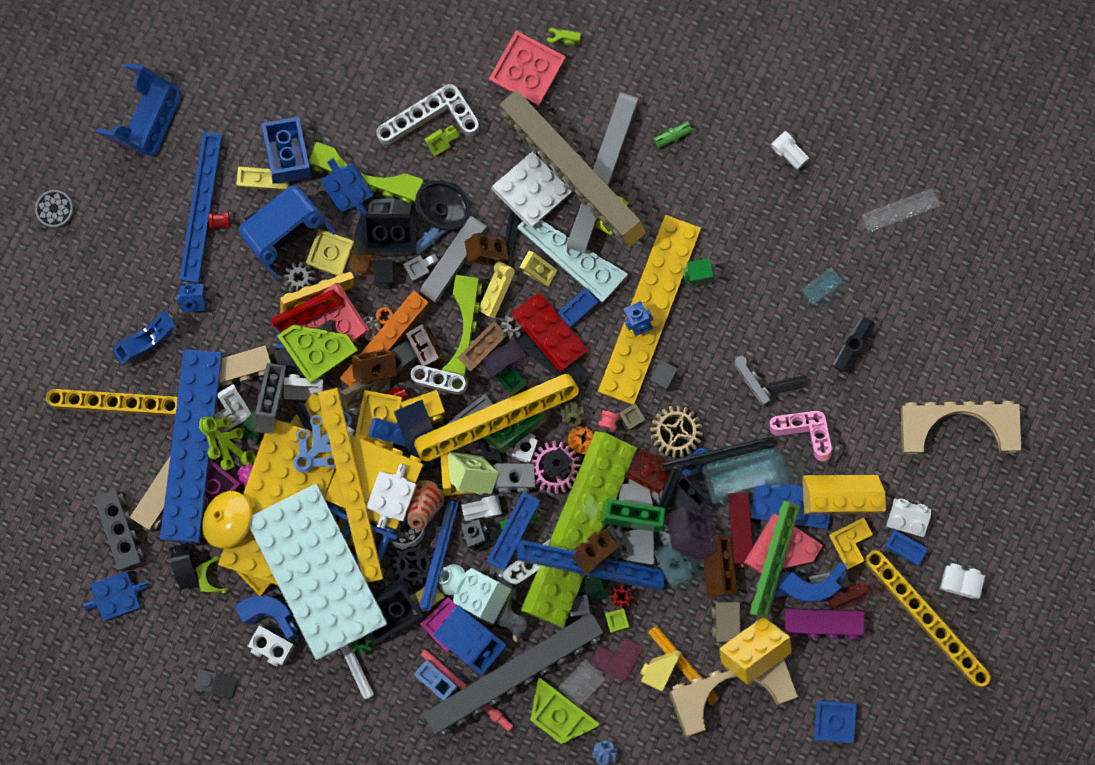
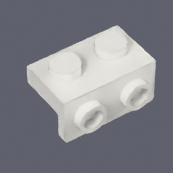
M290 374L288 378L284 377V399L308 400L312 393L319 396L318 392L323 391V379L318 378L310 384L306 378H300V375Z
M894 499L886 526L924 537L931 517V509L923 504L915 505L909 503L905 499Z

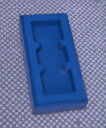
M584 288L557 314L571 327L599 301L587 288Z
M893 530L884 546L916 566L920 565L928 550L896 530Z

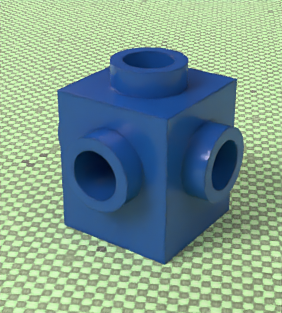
M204 284L180 286V293L177 294V304L181 305L182 312L205 310L206 296Z
M641 301L624 308L626 316L624 322L628 331L632 330L634 335L637 336L653 329L651 324L653 320L650 310H645Z

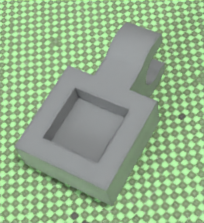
M435 254L424 260L420 255L405 263L404 266L414 282L429 274L428 267L438 264L439 260Z

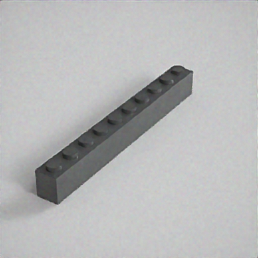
M592 613L423 713V716L435 736L437 734L442 736L449 732V727L455 723L459 726L466 722V717L473 713L475 716L484 711L483 707L490 703L492 706L501 700L500 696L507 693V695H510L517 691L518 685L522 683L524 685L529 684L535 680L533 676L538 673L543 675L551 670L550 666L557 663L560 665L568 660L567 656L571 653L577 655L585 650L584 646L591 643L593 645L601 640L600 636L603 635V631Z

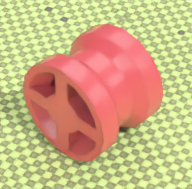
M602 410V419L599 421L598 426L616 431V422L620 419V415Z

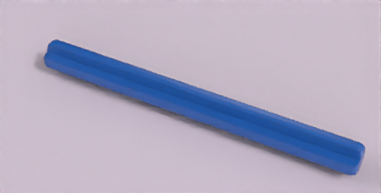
M452 500L447 502L420 603V609L424 611L431 610L459 504Z

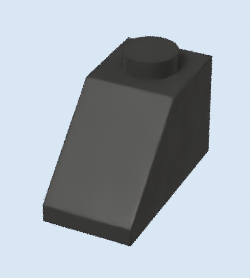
M395 198L370 200L367 214H410L411 204Z
M407 341L391 351L395 353L396 376L390 377V384L409 368L417 358L413 347Z

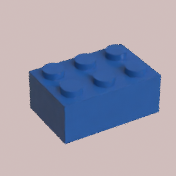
M299 117L261 123L272 184L309 178L310 167Z

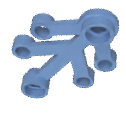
M344 412L345 417L348 419L347 427H349L352 419L347 412ZM314 415L310 419L313 447L308 453L306 441L309 438V433L304 429L297 432L299 454L294 459V467L301 473H306L315 466L336 467L335 463L332 466L328 465V460L334 459L333 456H328L326 459H313L318 453L332 452L331 445L327 444L329 442L328 433L322 438L320 435L322 418ZM314 418L320 419V423L318 425L313 424ZM301 432L306 433L305 439H300L299 435ZM306 460L307 465L302 467L300 461Z

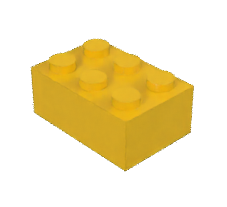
M766 618L759 619L719 648L722 665L747 685L792 653L790 637Z

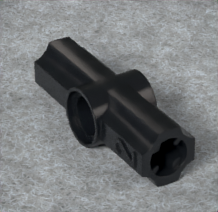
M863 316L860 317L832 364L836 370L845 374L848 372L876 325L870 319ZM856 341L859 347L851 349L849 342Z

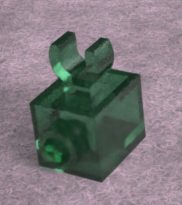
M588 575L584 576L585 584H581L578 590L580 596L587 595L595 601L613 595L610 580Z

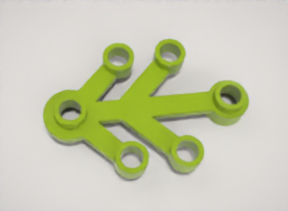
M205 416L200 419L199 428L207 436L210 446L207 453L210 459H216L222 453V469L225 471L232 469L234 462L230 457L229 449L239 458L241 466L246 467L248 464H254L256 459L254 452L250 450L243 452L230 441V439L235 441L242 439L244 435L242 429L236 428L229 432L221 433L217 428L223 430L230 427L229 418L222 417L215 420L212 417ZM215 438L218 440L220 449L216 445Z

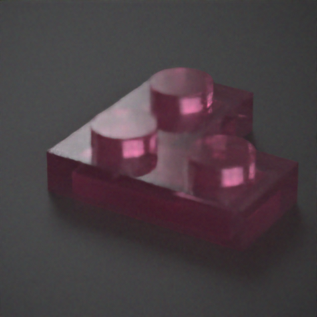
M627 638L622 643L617 655L599 646L590 664L625 682L643 647Z

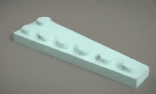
M542 220L532 229L523 221L517 227L518 230L584 288H587L601 303L628 276L626 272L589 250H586V253L567 248L569 238Z

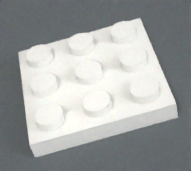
M533 152L491 188L530 229L572 193Z

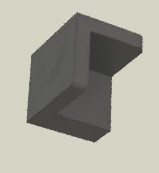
M660 360L650 380L667 391L678 368Z
M587 594L576 597L570 610V617H581L590 614Z

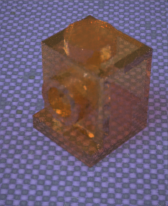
M353 249L347 267L351 271L367 275L374 255H364L362 260H358V255H355V250Z

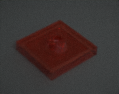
M639 449L625 477L660 494L671 472L664 473L662 470V463L666 461Z

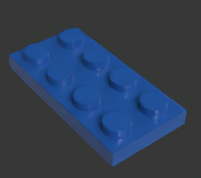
M760 480L755 481L750 519L769 521L772 514L779 516V510L784 500L800 506L795 525L828 529L830 514L804 515L803 486Z

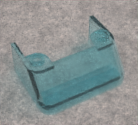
M767 448L701 466L708 495L713 504L725 501L726 496L737 491L765 484L771 485V488L782 486V482L785 485L789 484L782 454L776 448Z

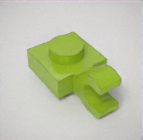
M554 28L549 29V33L555 34V38H547L549 44H555L561 40L566 46L580 45L581 33L567 30L558 31Z
M451 125L445 129L444 133L438 130L424 140L435 157L450 147L448 142L459 137V134Z

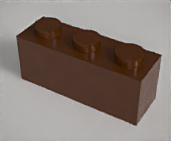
M714 536L701 539L707 597H723L738 594L731 536Z

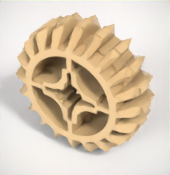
M670 406V413L663 409V417L660 414L656 415L659 422L656 420L652 421V424L657 426V428H650L651 432L656 433L651 436V439H658L654 442V446L661 445L658 450L659 452L666 449L665 456H668L670 451L673 452V458H676V452H679L681 458L684 457L683 451L690 455L689 447L696 450L697 447L694 442L698 444L701 442L696 436H702L703 433L697 431L702 428V425H695L699 418L692 419L694 416L693 411L687 415L688 408L686 407L683 412H680V406H677L676 412H673V407ZM679 417L674 425L664 424L669 418ZM684 420L691 425L692 435L683 429ZM680 424L679 432H682V434H677L674 440H672L673 432L671 430H675ZM660 429L665 430L670 435L668 444L662 439ZM678 439L689 440L683 446L673 447Z

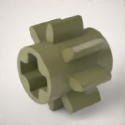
M576 403L566 404L564 409H561L562 422H567L570 427L580 425L581 420H585L583 406L579 407Z

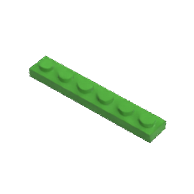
M783 500L779 510V517L774 527L772 541L768 547L766 561L763 565L761 578L757 584L756 595L751 605L750 614L766 619L800 508L799 505Z

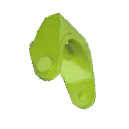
M219 556L213 557V559L195 568L201 592L228 593V588H214L206 579L207 567L211 563L218 562L220 560Z

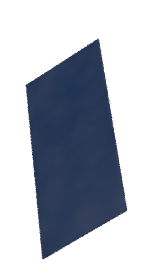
M422 399L394 411L409 454L420 458L414 446L415 440L424 434L434 431ZM439 456L429 461L421 460L420 463L424 464V467H422L420 474L440 466L441 457Z

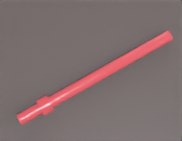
M426 649L420 654L460 690L468 687ZM489 704L483 707L484 711L490 715L491 720L495 723L498 722L508 732L512 729L513 725L502 716L503 713L498 709L495 710Z

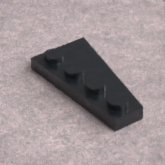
M527 333L516 344L555 377L563 374L571 375L578 389L587 381L588 377L576 361L560 372Z

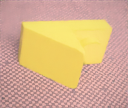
M528 251L520 266L524 270L523 273L545 286L550 285L557 272V269L531 251Z

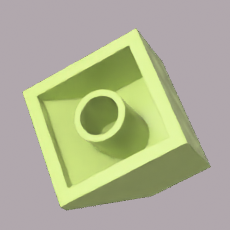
M455 452L448 453L450 482L456 487L457 491L462 493L470 491L479 495L492 493L499 473L483 456Z

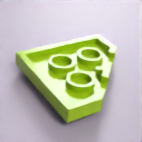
M292 325L277 335L310 384L358 352L347 334Z

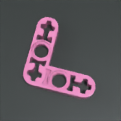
M811 411L775 416L770 420V431L773 435L781 436L810 432L815 458L819 461H827L831 458L832 447L826 418L822 412ZM796 420H799L803 424L800 426H795L792 423ZM817 433H822L825 435V437L822 439H818L815 437V435ZM824 445L826 453L820 451V446Z

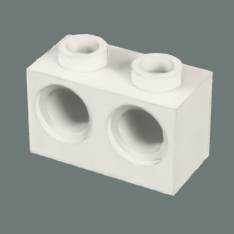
M259 626L248 647L252 648L251 653L258 657H261L263 654L269 658L267 662L278 667L279 664L285 665L295 645ZM262 637L266 638V646L259 648L257 641ZM277 647H282L284 654L279 658L275 657L274 650Z

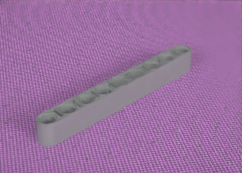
M621 92L593 171L608 187L639 99ZM582 203L572 228L567 248L586 253L597 219L590 212V208Z

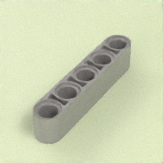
M471 216L433 269L419 293L436 303L467 260L464 241L475 233H482L484 235L488 226Z

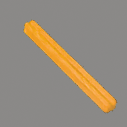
M654 626L648 632L666 654L678 651L657 626ZM680 653L675 665L690 682L695 678L701 677ZM713 690L710 691L706 698L710 705L719 699Z

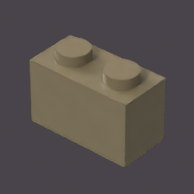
M716 602L715 607H712V619H716V627H712V638H716V643H728L740 634L739 602Z

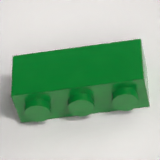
M607 499L603 503L601 523L658 532L663 527L665 508Z

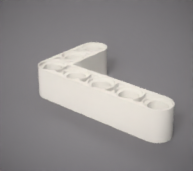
M448 84L380 125L377 129V136L381 144H392L449 109L466 136H475L479 131V124L459 90L454 85ZM448 92L455 93V96L451 99L445 97ZM436 101L439 103V106L437 108H430V103ZM458 107L465 108L463 114H457L455 111ZM420 111L423 113V116L421 118H414V113ZM401 121L407 123L405 128H398L397 124ZM468 123L475 124V128L472 130L466 129L465 126ZM384 131H389L391 133V135L388 138L381 137V134Z

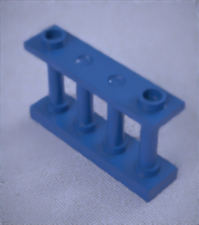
M333 503L331 505L328 504L327 506L334 520L337 516L347 519L342 533L347 544L351 534L347 512L341 510V506ZM370 522L372 531L383 534L377 550L381 563L390 538L397 539L399 533H396V529L385 526V529L377 527V524ZM355 553L352 556L360 570L357 554Z

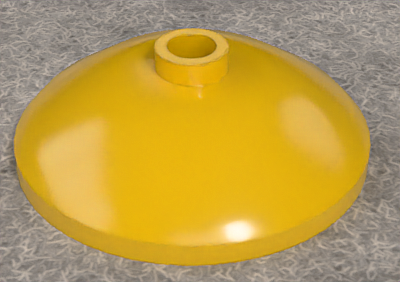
M228 491L218 495L211 501L202 521L204 537L211 545L221 549L230 548L238 544L246 536L252 522V507L249 500L243 494Z

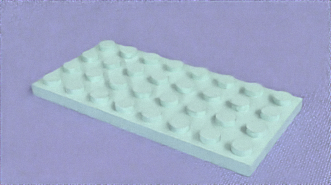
M317 484L252 516L250 529L316 660L387 624Z

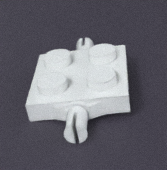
M399 463L396 474H387L382 471L378 474L366 507L381 515L377 527L385 529L388 518L405 520L417 484L409 482L403 477L407 468L403 464Z

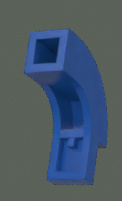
M163 311L146 328L133 336L120 340L112 350L120 363L125 365L161 345L173 334L172 330L176 325L167 311Z
M842 562L838 563L830 575L818 584L806 583L792 572L778 589L797 601H821L830 597L841 588L835 581L838 580L840 582L847 573L844 571L847 566Z
M254 596L234 606L243 623L251 625L262 617L273 616L287 639L294 641L300 637L297 632L299 628L292 620L295 617L290 607L280 600L267 596Z

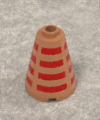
M428 480L416 481L417 487L407 512L408 524L413 529L420 530L425 528L444 504L445 496L442 489L440 491L437 484Z

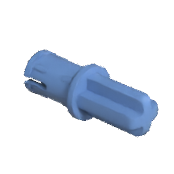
M432 228L428 233L425 232L424 236L416 242V253L420 254L431 244L434 245V241L447 231Z

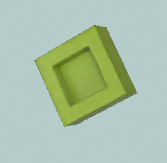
M624 608L605 613L610 633L629 628Z

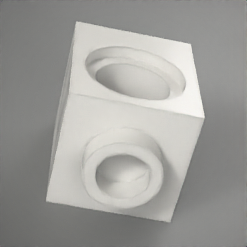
M529 434L516 443L512 458L531 464L533 453L538 445V440L535 439L536 436ZM529 443L531 449L528 452H523L520 449L521 444Z

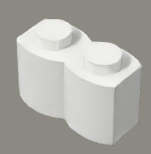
M951 563L950 566H946L944 569L940 590L978 600L985 576L981 575L979 570L969 569V571L962 569L961 565Z

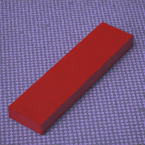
M333 289L271 318V324L282 333L292 325L299 326L343 305L344 299Z

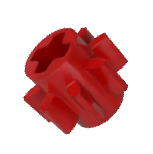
M623 585L620 586L619 590L613 587L615 593L614 595H609V598H614L611 605L618 604L619 609L624 604L629 607L630 605L627 601L628 599H633L632 596H628L631 589L629 588L625 591L623 590ZM617 593L626 594L624 602L616 600L618 597Z

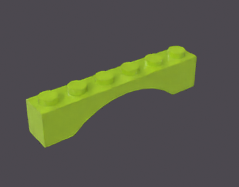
M316 142L309 160V165L312 167L311 170L320 174L323 172L331 174L332 169L327 163L331 158H334L339 167L346 166L347 164L340 158L335 148ZM406 173L387 178L362 174L372 192L375 193L377 190L382 192L383 196L387 198L396 197L401 199L400 201L409 204H415V196L419 188L424 185L423 179Z
M456 275L453 295L462 312L463 334L456 354L442 368V371L463 376L468 388L469 378L466 377V371L469 369L457 357L474 341L471 340L472 332H476L477 321H474V316L479 312L480 303L477 302V295H481L482 284H479V278ZM441 376L440 384H442L444 381L443 376ZM457 380L453 383L452 387L460 389L463 382Z

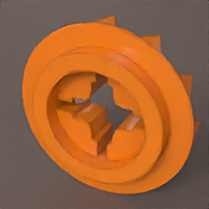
M580 425L575 429L572 428L568 435L569 446L577 453L586 454L594 436V430L591 431L587 426L583 428ZM584 435L586 441L582 445L581 437Z

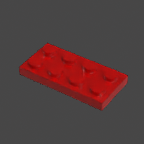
M539 292L511 313L512 317L560 372L588 351V348Z

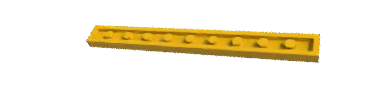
M335 388L318 392L361 574L366 583L383 579L339 390Z

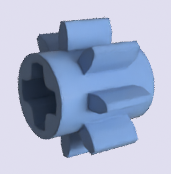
M602 741L599 745L595 744L592 757L596 758V762L600 765H609L610 762H615L617 749L614 748L611 742Z

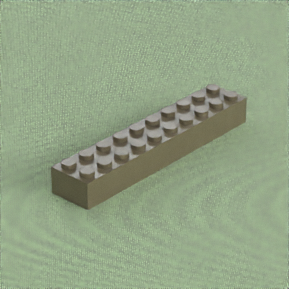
M517 90L499 104L502 109L501 114L505 118L506 123L511 128H515L518 136L523 141L526 140L529 143L528 146L535 154L538 152L541 160L547 166L550 165L554 174L559 179H563L566 187L572 193H576L579 201L584 206L587 205L590 208V212L596 219L599 218L603 222L602 225L607 231H612L615 239L621 245L625 244L630 248L646 233L638 217Z

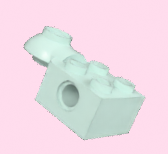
M456 564L442 568L438 581L439 588L444 594H454V604L494 624L511 591V588L472 568L465 573L464 569Z

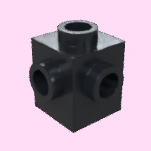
M559 447L556 451H550L544 456L543 466L545 468L543 471L550 478L552 476L556 479L559 476L563 478L570 471L569 467L573 464V460ZM555 462L560 463V465L557 466V467L554 466L553 464H554Z
M473 519L468 521L466 525L461 526L463 530L462 539L468 548L474 552L492 545L489 535L491 530L487 523L479 519Z

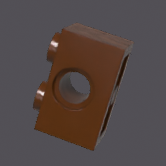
M382 349L352 356L353 378L361 384H370L375 380L384 381L388 380L389 377L396 376L395 353L388 349Z

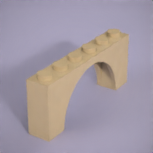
M986 401L983 402V405H975V402H964V405H956V402H945L944 405H937L936 402H926L925 406H917V403L910 402L905 403V406L901 407L902 454H922L924 452L925 438L931 426L938 420L953 414L970 415L984 422L996 438L999 453H1019L1021 451L1019 404H1014V401H1003L1002 404Z
M784 659L754 680L771 694L776 705L797 698ZM720 670L709 674L710 678L704 680L702 676L691 680L692 684L684 686V683L673 686V690L669 694L684 737L706 730L703 721V709L706 698L719 682L737 677L730 670L721 673Z

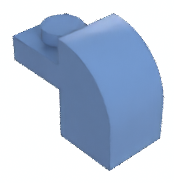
M427 660L414 673L421 682L443 701L456 687L452 681Z

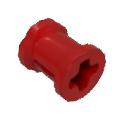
M225 212V214L209 213L210 230L219 227L230 229L229 212Z

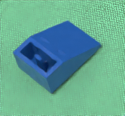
M458 605L433 634L437 640L480 675H483L506 647V644Z

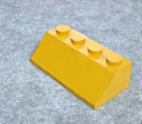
M878 475L802 476L804 515L880 514L886 511L885 491Z

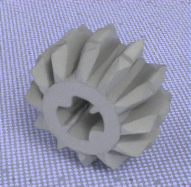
M303 262L299 263V267L293 263L292 267L294 269L287 268L286 271L289 274L283 275V278L287 280L284 285L289 287L291 293L295 289L297 292L306 286H312L310 283L316 282V279L312 277L315 275L314 270L309 271L310 265L304 267ZM297 276H299V277L302 276V277H303V281H301V280H298V281H297L296 277H297Z

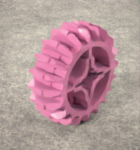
M555 441L552 442V448H549V444L545 443L546 450L538 447L541 454L539 455L534 452L533 456L537 460L531 459L530 462L535 464L534 476L535 478L538 477L535 480V485L541 482V490L548 486L547 493L551 492V488H555V494H558V488L561 487L564 493L566 492L565 485L570 489L572 488L570 481L574 482L576 479L574 475L577 476L579 471H575V469H580L581 464L575 463L580 461V458H573L576 452L573 450L569 453L571 447L568 445L563 449L564 443L560 442L559 447L573 460L571 472L564 481L559 476L556 479L558 483L549 482L542 477L547 474L543 469L539 470L540 462L548 452H554L559 447H556Z

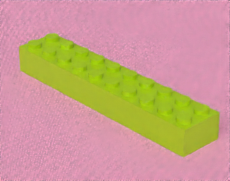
M595 431L548 546L576 551L575 548L581 542L586 544L588 542L587 538L594 532L598 534L604 529L606 524L601 523L603 503L607 499L616 500L636 452V447L607 433ZM540 566L521 611L563 628L585 575Z

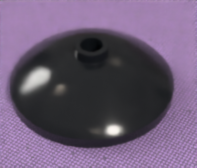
M442 180L427 182L419 188L415 196V207L419 216L428 225L436 229L445 231L458 229L466 223L470 216L471 206L466 194L450 182Z

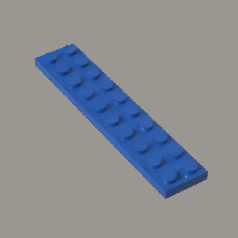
M183 350L160 540L200 543L210 464L207 452L210 446L207 436L199 428V421L205 416L215 419L223 357L222 352Z

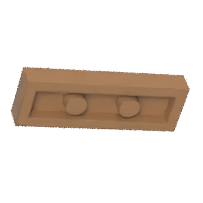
M493 321L457 358L472 371L507 334L502 335L503 330Z

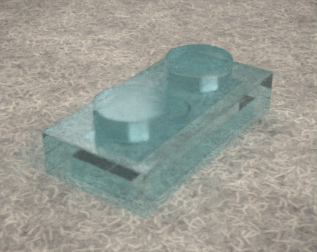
M831 267L801 289V292L813 306L843 284V281Z

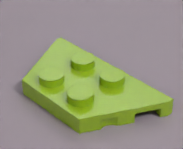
M541 678L538 679L530 720L556 741L563 744L599 726L597 721Z

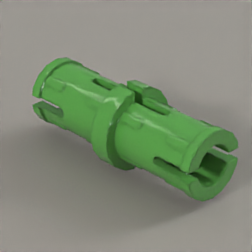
M685 122L674 129L669 128L668 132L654 137L653 140L657 144V148L660 149L671 142H677L679 138L693 131L689 123Z

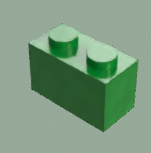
M710 258L687 262L686 268H683L684 282L689 284V288L712 284L713 273Z

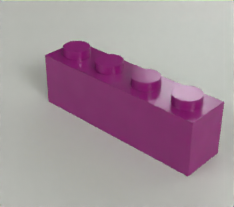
M785 609L784 633L788 634L791 638H800V634H808V638H820V635H828V639H839L840 635L847 636V639L858 640L859 636L864 635V611Z

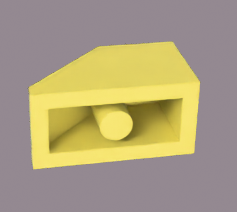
M674 651L653 658L649 665L645 663L640 673L644 675L641 681L663 691L681 652Z

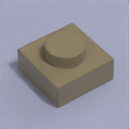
M636 403L619 413L628 430L645 421Z

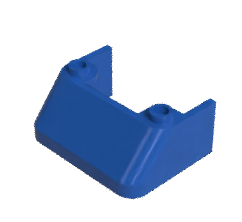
M125 63L124 67L137 74L134 87L137 92L142 94L128 128L117 126L113 132L97 128L95 132L118 145L144 155L153 156L157 153L181 98V91L176 85L146 67Z
M296 185L284 190L239 228V235L276 281L279 277L269 266L277 258V251L273 245L300 223L304 222L309 228H316L323 223L333 235L336 234L303 190Z

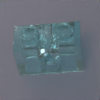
M675 540L654 549V555L670 587L692 578L691 572L694 571L690 561H685L683 557L685 551L681 543L677 544ZM671 559L679 560L677 567L674 564L670 565Z

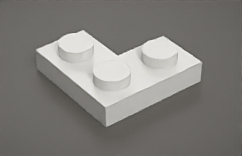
M234 384L217 393L225 409L215 414V420L228 417L231 423L230 427L226 429L217 428L219 432L224 433L245 421L252 414Z

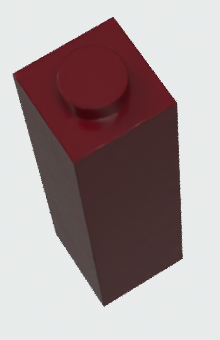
M748 492L730 493L727 495L734 565H738V568H747L749 566L744 564L753 548Z

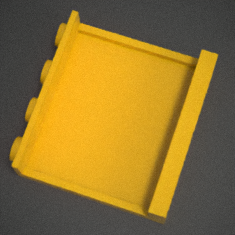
M357 433L356 436L351 435L350 440L366 507L380 471L387 474H396L399 463L407 466L403 477L409 482L416 484L421 469L424 467V464L420 463L422 459L412 455L410 458L403 456V451L393 448L392 451L385 448L386 444L376 440L374 443L367 441V436ZM336 470L324 500L345 508ZM367 508L369 519L379 522L381 515ZM388 518L386 526L398 529L401 522L395 518Z

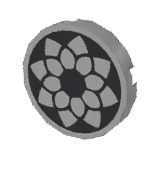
M50 190L43 193L36 202V216L43 225L49 228L65 226L73 216L72 200L66 193L59 190Z
M406 515L404 521L400 520L399 528L395 531L399 533L398 538H390V543L401 549L418 545L425 535V528L420 530L413 529L408 524Z

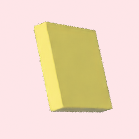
M318 229L306 265L336 276L344 273L354 241Z

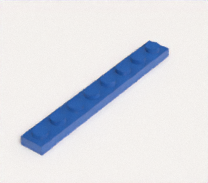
M203 132L179 278L183 282L199 284L209 225V213H211L223 138L222 134Z
M523 540L517 543V561L587 575L571 558L576 551ZM609 558L588 574V576L660 591L664 588V570Z

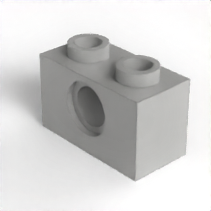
M496 463L492 466L499 473L493 490H499V493H509L510 490H517V493H528L529 490L535 487L534 464ZM510 475H514L516 477V483H513L510 480Z

